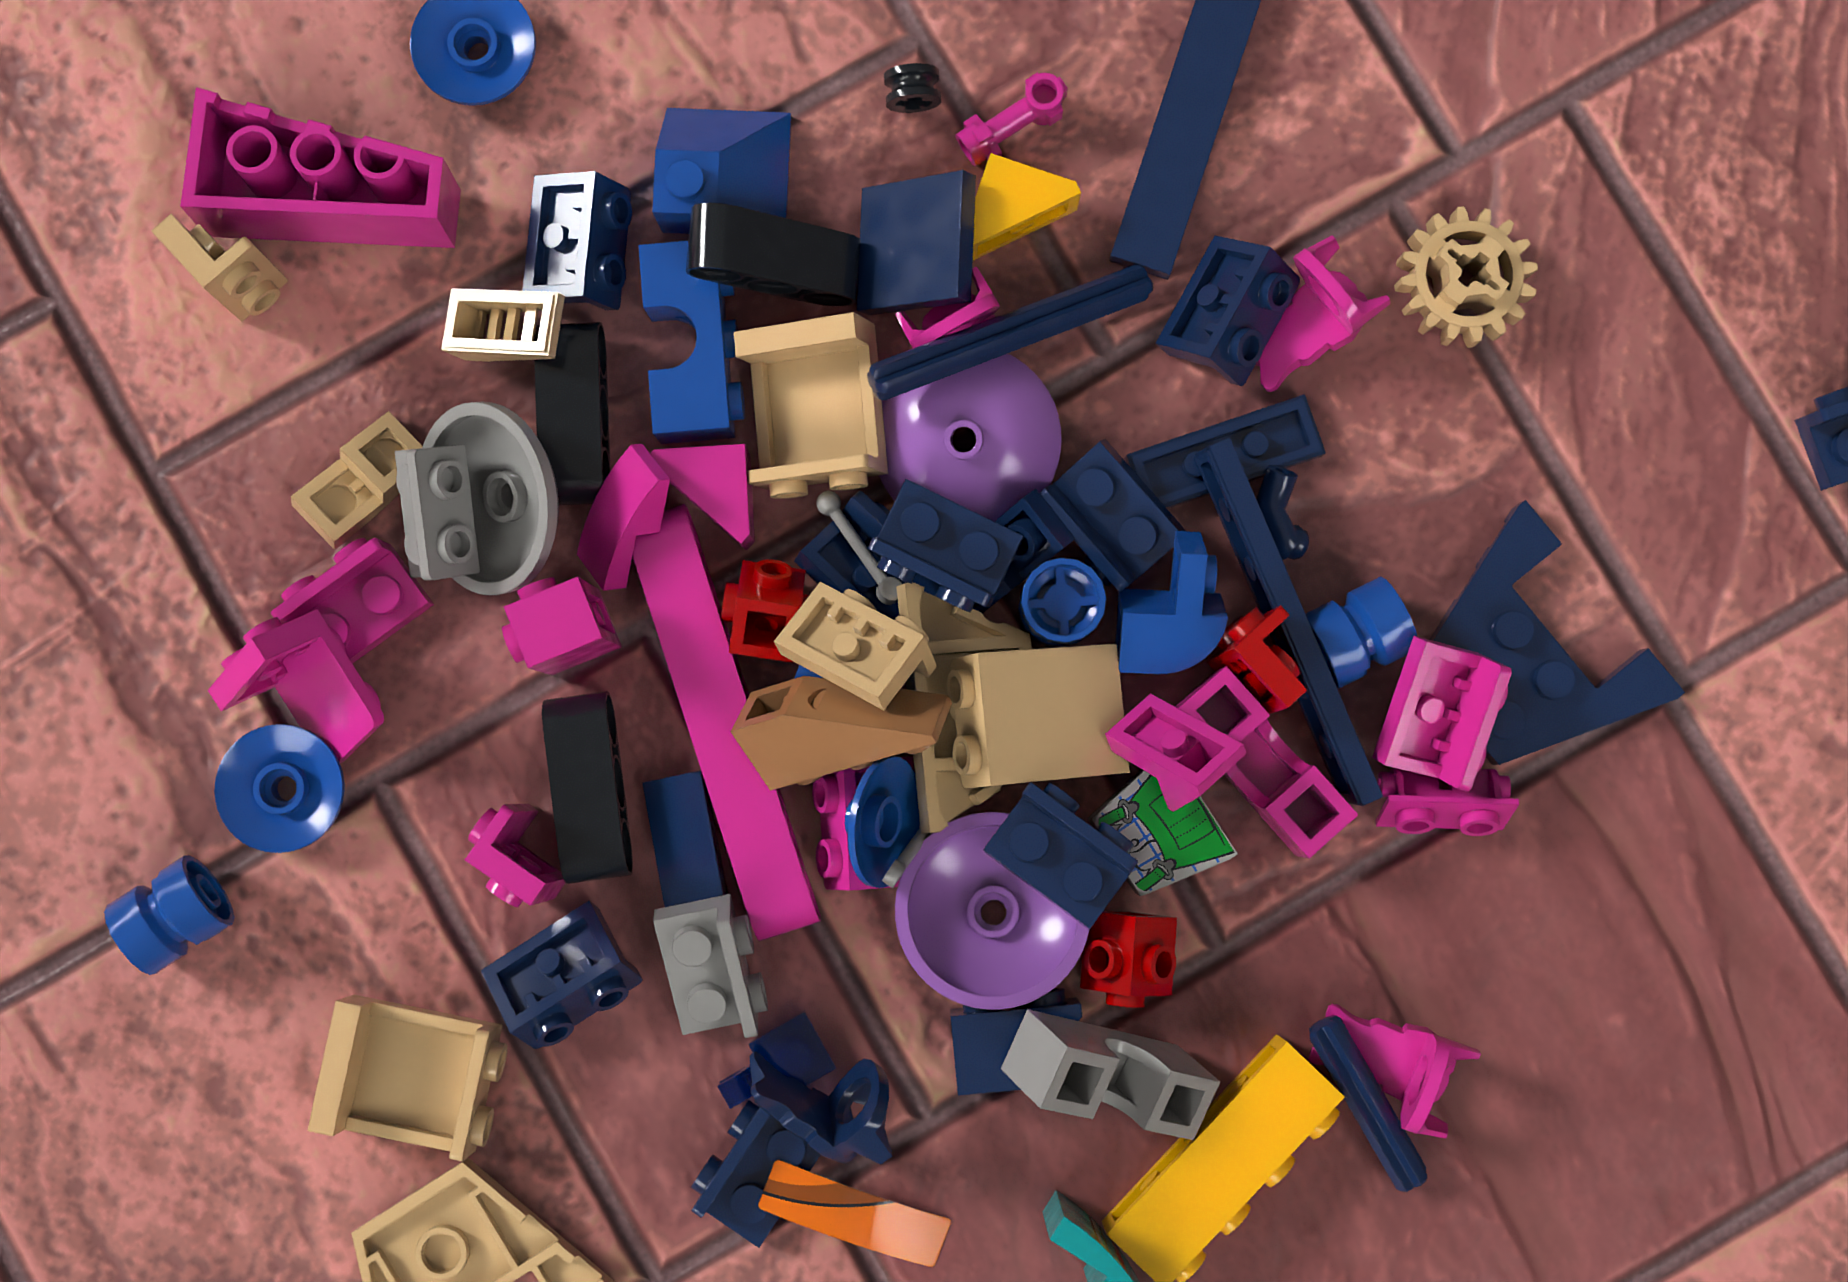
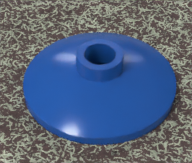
M427 0L419 10L410 34V53L414 67L421 79L440 97L461 105H485L498 101L512 93L528 75L536 52V36L532 21L518 0ZM483 43L488 45V52L478 60L468 58L469 50L475 44Z
M275 724L250 731L229 748L217 770L214 794L217 810L223 823L238 840L260 851L284 853L311 845L331 828L342 807L345 783L342 767L336 754L322 738L298 726ZM287 776L296 783V793L288 801L281 798L278 793L279 782Z
M890 756L872 763L861 778L854 798L849 803L845 813V829L848 833V849L851 864L859 880L867 886L876 888L888 886L882 882L883 877L920 826L915 772L911 765L903 758Z

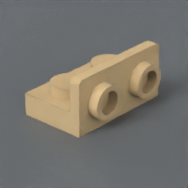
M172 214L151 230L196 281L241 322L250 315H259L269 309L279 298V289L288 282V279L247 237H242L226 250L200 224H197L189 231Z
M819 582L774 640L782 656L883 711L914 670L929 677L937 667L927 643L929 637L918 624L904 616H897L893 620L878 612L874 605L860 593L851 589H846L844 593H841L822 582Z

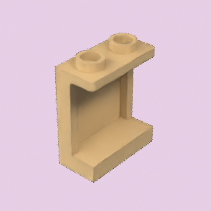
M851 312L734 332L736 357L751 364L759 469L747 471L748 484L770 490L771 498L785 499L808 495L807 485L829 482L830 490H854L867 487V477L888 474L882 400L875 397L867 379L870 366L878 362L874 323Z
M1117 644L984 652L951 659V672L947 677L946 691L952 701L951 707L955 709L957 737L953 744V761L957 772L961 775L963 788L1130 773L1129 761L1111 751L1105 735L1124 717Z
M351 995L335 1001L307 1131L334 1136L343 1130L450 1151L449 1159L463 1162L476 1151L477 1146L484 1147L486 1145L492 1128L494 1108L487 1107L486 1101L490 1082H498L500 1080L506 1062L507 1044L499 1042L502 1024L359 995Z

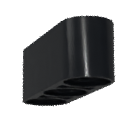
M700 203L691 207L686 273L698 279L806 303L833 307L850 306L856 302L861 241L860 238L849 233L723 203Z
M601 322L561 324L555 359L534 360L537 438L544 447L554 471L559 505L593 504L596 495L611 471L605 333ZM536 325L534 341L538 340L540 325Z
M605 691L546 699L542 704V724L558 856L565 883L570 884L629 876L632 874L633 869L632 846L616 718L610 693Z

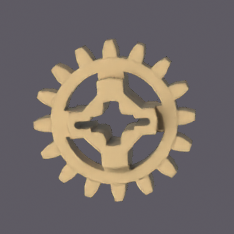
M1457 207L1450 215L1449 224L1439 213L1435 214L1426 223L1427 233L1417 229L1407 240L1408 245L1413 251L1403 252L1397 259L1396 266L1409 272V274L1398 280L1394 285L1395 291L1410 293L1412 300L1401 311L1404 316L1420 312L1424 319L1420 323L1418 332L1422 335L1430 331L1434 326L1442 329L1440 335L1441 345L1448 346L1458 334H1462L1467 348H1471L1482 340L1483 331L1492 341L1498 339L1506 332L1504 322L1515 325L1525 316L1526 313L1518 303H1527L1536 294L1537 290L1531 285L1523 283V280L1529 278L1538 270V264L1522 262L1520 254L1531 243L1528 239L1518 240L1513 243L1508 238L1514 225L1510 219L1502 223L1498 228L1491 226L1490 209L1484 208L1474 221H1469L1465 207ZM1455 240H1472L1478 242V244L1460 245ZM1499 262L1503 269L1504 279L1500 276ZM1464 268L1473 275L1468 287L1461 284L1458 280ZM1426 274L1432 278L1434 297L1428 287ZM1460 309H1472L1479 316H1462L1453 312Z

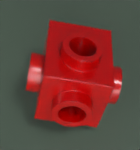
M773 559L758 562L743 560L739 584L726 582L721 620L733 622L728 653L793 663L792 660L780 654L774 640L809 597L808 594H803L806 570L792 568L785 562Z
M1103 911L1089 930L1087 941L1081 954L1080 988L1105 992V1004L1130 1008L1145 1007V996H1172L1173 975L1176 970L1177 917L1130 911Z

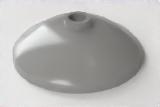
M493 402L463 403L441 415L430 429L422 447L465 445L480 573L452 577V579L462 587L477 594L500 595L511 593L529 584L539 574L551 552L559 517V498L554 471L541 442L527 423L516 413Z

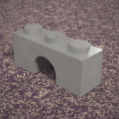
M1027 1009L1001 1067V1070L1040 1109L1093 1119L1102 1101L1127 1114L1144 1130L1194 1140L1220 1084L1216 1077L1176 1044Z

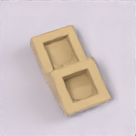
M388 411L340 448L339 460L291 496L292 506L336 550L399 494L396 483L395 451L419 449L423 446Z

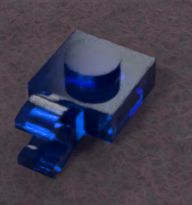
M805 1010L755 1038L748 1044L752 1052L757 1051L787 1077L796 1078L805 1086L836 1069L835 1062ZM750 1064L724 1078L717 1086L730 1109L752 1097Z

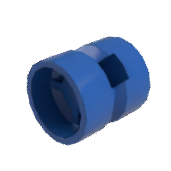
M1058 558L1044 562L1031 572L1020 593L1018 614L1022 627L1030 634L1033 640L1046 647L1059 648L1078 644L1097 627L1104 615L1106 594L1103 583L1091 567L1079 560Z
M1381 576L1346 593L1345 606H1341L1332 600L1305 613L1337 689L1367 675V669L1370 668L1371 660L1386 666L1406 656L1413 636H1417L1415 626L1403 601L1392 585Z
M190 855L181 857L161 870L158 876L151 881L152 889L144 885L136 886L108 904L104 911L107 927L120 951L135 967L149 975L157 974L186 955L189 948L188 941L198 945L203 941L209 940L231 926L235 918L232 905L219 881L205 865Z

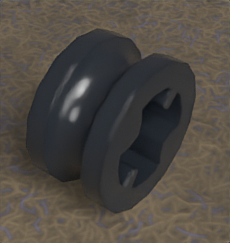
M923 63L903 64L888 69L884 73V84L891 88L892 92L886 96V108L898 113H916L939 106L941 104V92L933 87L939 81V69L933 65Z

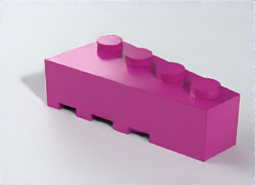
M196 87L180 207L196 225L200 224L212 237H247L248 239L455 248L461 189L444 158L369 136H364L362 139L336 132L331 125L308 119L307 123L279 116L271 108L247 102L246 106L223 100L218 93Z

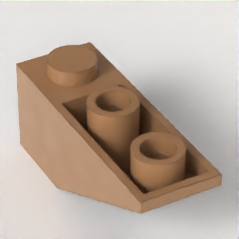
M801 676L751 692L730 732L771 791L795 783L798 785H808L824 775L848 768L853 770L864 769L876 760L904 752L908 754L920 753L937 743L952 701L948 695L900 689L883 711L825 678Z

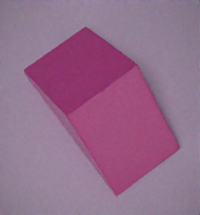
M745 444L654 449L650 453L668 475L670 483L747 551L754 544L752 485L748 484L747 473L748 470H751V455Z

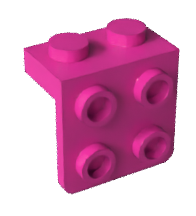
M318 609L284 624L281 623L278 617L271 618L249 630L243 636L246 645L222 661L221 665L224 671L208 689V692L222 712L275 687L299 726L322 738L334 751L340 764L384 722V715L377 693L371 685L362 680L346 655L342 638L334 629L328 627Z

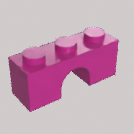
M1227 666L1216 670L1175 706L1244 744L1247 754L1232 766L1224 776L1295 856L1310 859L1358 816L1357 812L1315 765L1305 763L1284 743L1267 720L1270 714Z

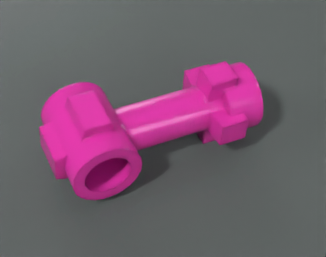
M1037 72L1025 80L1026 92L1024 98L987 122H983L977 114L964 121V129L955 134L971 164L976 167L983 161H988L990 153L1002 157V151L998 144L1032 122L1037 125L1051 126L1061 120L1063 116L1062 101L1067 97L1068 91L1063 80L1050 73Z

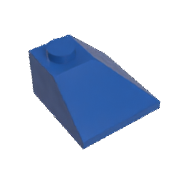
M667 108L655 149L652 213L662 233L689 234L691 207L700 203L729 204L787 218L791 113Z

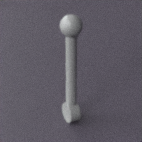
M829 490L822 492L816 500L818 511L832 518L878 584L876 589L877 598L886 605L895 604L898 601L896 586L902 583L895 577H888L883 570L877 568L878 562L840 509L841 500L839 495Z
M919 828L900 856L893 862L883 877L882 882L894 888L908 865L921 849L923 841L931 833L921 834V829Z

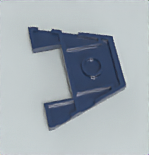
M1526 500L1511 509L1504 520L1505 524L1492 545L1485 550L1476 564V570L1459 597L1454 599L1429 639L1480 653L1511 668L1512 674L1508 683L1507 699L1503 707L1498 711L1486 746V758L1492 765H1501L1676 700L1685 693L1649 648L1636 652L1594 686L1518 595L1512 585L1562 545Z

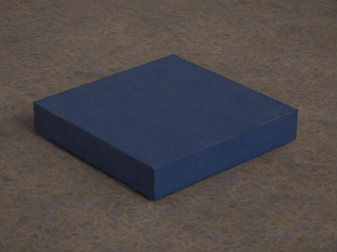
M965 170L862 188L861 242L856 311L867 315H877L971 302L976 175Z

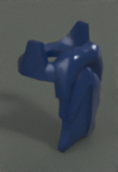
M757 1051L750 1055L751 1094L754 1102L766 1114L778 1120L784 1128L805 1141L819 1154L843 1164L852 1161L858 1154L880 1165L892 1157V1151L885 1131L889 1102V1082L886 1072L881 1066L870 1059H862L848 1071L828 1096L814 1087L809 1089L794 1077L785 1076ZM852 1103L864 1105L862 1111L853 1119Z

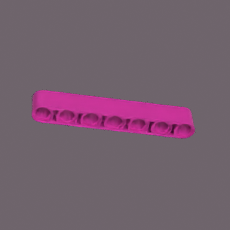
M686 504L664 510L660 533L637 535L632 557L755 936L760 942L821 922L820 913L780 788L769 790L730 732L749 697V692L737 655L728 653L731 636L726 621L721 620L722 609L690 512Z

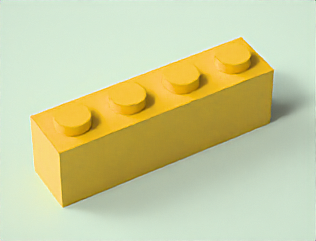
M1276 1034L1210 1104L1194 1140L1179 1137L1101 1221L1106 1235L1155 1282H1173L1175 1279L1178 1282H1185L1204 1262L1206 1253L1203 1249L1220 1231L1224 1235L1230 1234L1247 1217L1251 1209L1247 1202L1265 1183L1268 1187H1272L1287 1175L1295 1163V1158L1291 1154L1308 1136L1313 1140L1319 1138L1335 1123L1340 1114L1336 1106L1345 1096L1286 1040Z

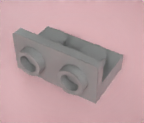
M465 445L395 451L396 483L401 499L405 532L404 548L408 557L410 577H421L427 581L480 573Z
M731 894L655 909L653 923L682 1034L686 1035L741 1023L745 1038L758 1036V1013L768 1011L767 994L761 972L750 974L746 955L754 953L751 927L747 915L736 917Z

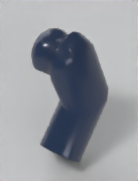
M1268 465L1256 500L1282 560L1286 558L1299 559L1308 550L1309 535L1299 525H1293L1286 511L1298 475L1286 468Z

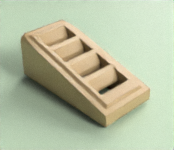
M451 288L441 350L465 361L491 362L555 359L565 296L558 292ZM538 311H542L538 340L533 341ZM525 312L521 341H516L520 314ZM507 313L503 340H500L503 315ZM487 314H490L487 337L483 339Z

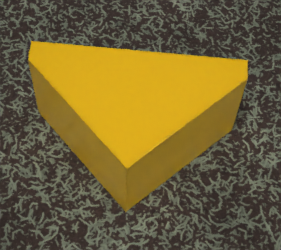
M990 153L975 196L973 261L1077 211L1081 191L1076 181Z

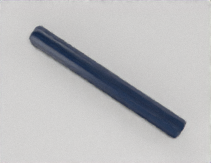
M1132 265L873 363L867 373L868 383L877 399L884 401L1143 302L1149 297V293L1153 291L1152 280L1148 277L1147 271L1143 266Z

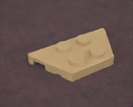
M904 583L896 586L899 616L912 620L926 632L929 637L927 643L937 665L929 677L914 670L906 681L907 690L947 695L946 683L947 677L951 672V659L975 653L1032 649L1031 637L1027 632L1004 622L997 624L989 621L982 612L972 609L971 613L924 592L925 587L919 584ZM952 707L949 710L937 743L920 753L913 754L921 834L942 831L949 826L948 822L973 805L983 803L999 792L1002 785L963 788L961 775L957 772L953 761V744L957 737L955 709Z

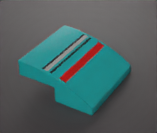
M1055 1190L1042 1211L1049 1240L1086 1263L1083 1270L1087 1282H1139L1122 1251L1106 1235V1232L1077 1204Z

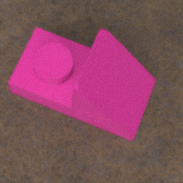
M1151 693L1105 733L1113 753L1157 778L1167 807L1172 812L1200 797L1247 754L1244 744Z

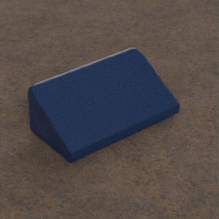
M702 771L642 782L664 907L727 895L711 799Z

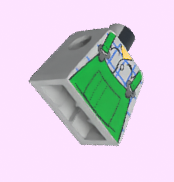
M1142 769L1088 817L1094 829H1097L1101 822H1105L1134 844L1128 854L1138 860V863L1126 880L1135 894L1139 896L1149 894L1238 855L1201 796L1172 812L1167 807L1157 778Z

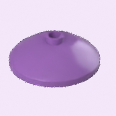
M1002 355L891 399L882 400L888 474L879 475L894 501L905 479L995 522L1025 495L1035 488L1040 493L1051 484L1060 459L1062 442L1061 425L1055 403L1040 378L1027 365L1012 355ZM961 427L972 429L976 435V444L968 452L958 451L952 443L954 432Z
M984 812L971 814L949 822V826L940 832L932 833L923 841L921 849L902 874L896 892L895 921L900 944L911 966L939 994L962 1005L978 1009L1002 1010L1015 1008L1035 1001L1049 993L1067 977L1076 965L1083 952L1089 933L1087 928L984 853L983 849L1008 817L1009 813ZM997 901L1004 905L1006 917L1002 923L989 925L982 919V909L988 902Z

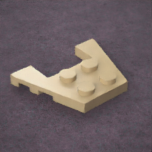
M469 1158L351 1233L362 1282H513L529 1271L534 1273L538 1282H615Z

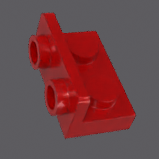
M1282 605L1265 614L1255 607L1244 617L1242 615L1225 628V632L1217 645L1220 650L1207 661L1214 671L1227 666L1269 714L1289 708L1307 691L1297 679L1301 672L1295 661L1280 647L1273 645L1269 648L1263 641L1290 615Z

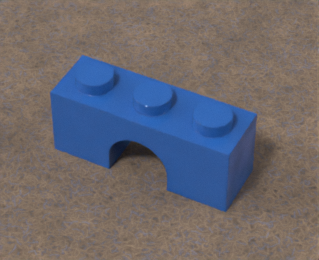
M688 241L638 245L643 308L652 322L682 321L692 326L696 330L697 335L694 351L684 363L669 369L648 370L653 435L660 444L736 438L734 420L745 419V404L742 382H731L729 358H737L735 355L734 332L738 331L736 319L726 320L724 297L735 296V287L688 275L686 273Z

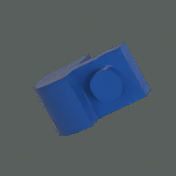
M1175 531L1170 591L1124 589L1122 592H1119L1115 644H1117L1120 673L1169 674L1183 671L1204 660L1220 642L1225 632L1228 616L1221 593H1214L1217 581L1216 555L1207 554L1201 532Z

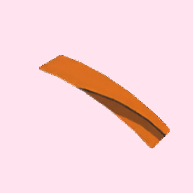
M782 1160L774 1162L758 1203L761 1210L866 1249L928 1267L935 1266L951 1225L949 1218L866 1193Z

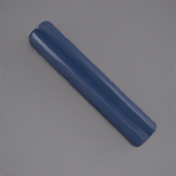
M1331 1015L1314 1023L1309 1028L1310 1041L1340 1093L1345 1096V1102L1395 1188L1401 1192H1408L1414 1187L1424 1184L1427 1180L1426 1166L1408 1134L1401 1128L1400 1120L1341 1018Z

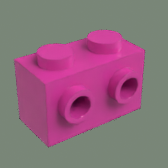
M578 576L558 585L554 577L533 582L517 591L520 600L503 606L510 624L502 626L505 643L515 662L519 663L525 660L529 669L555 675L622 647L600 590Z

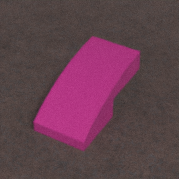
M643 444L630 445L616 462L595 497L580 537L577 556L603 591L626 588L636 536L660 533L670 478Z

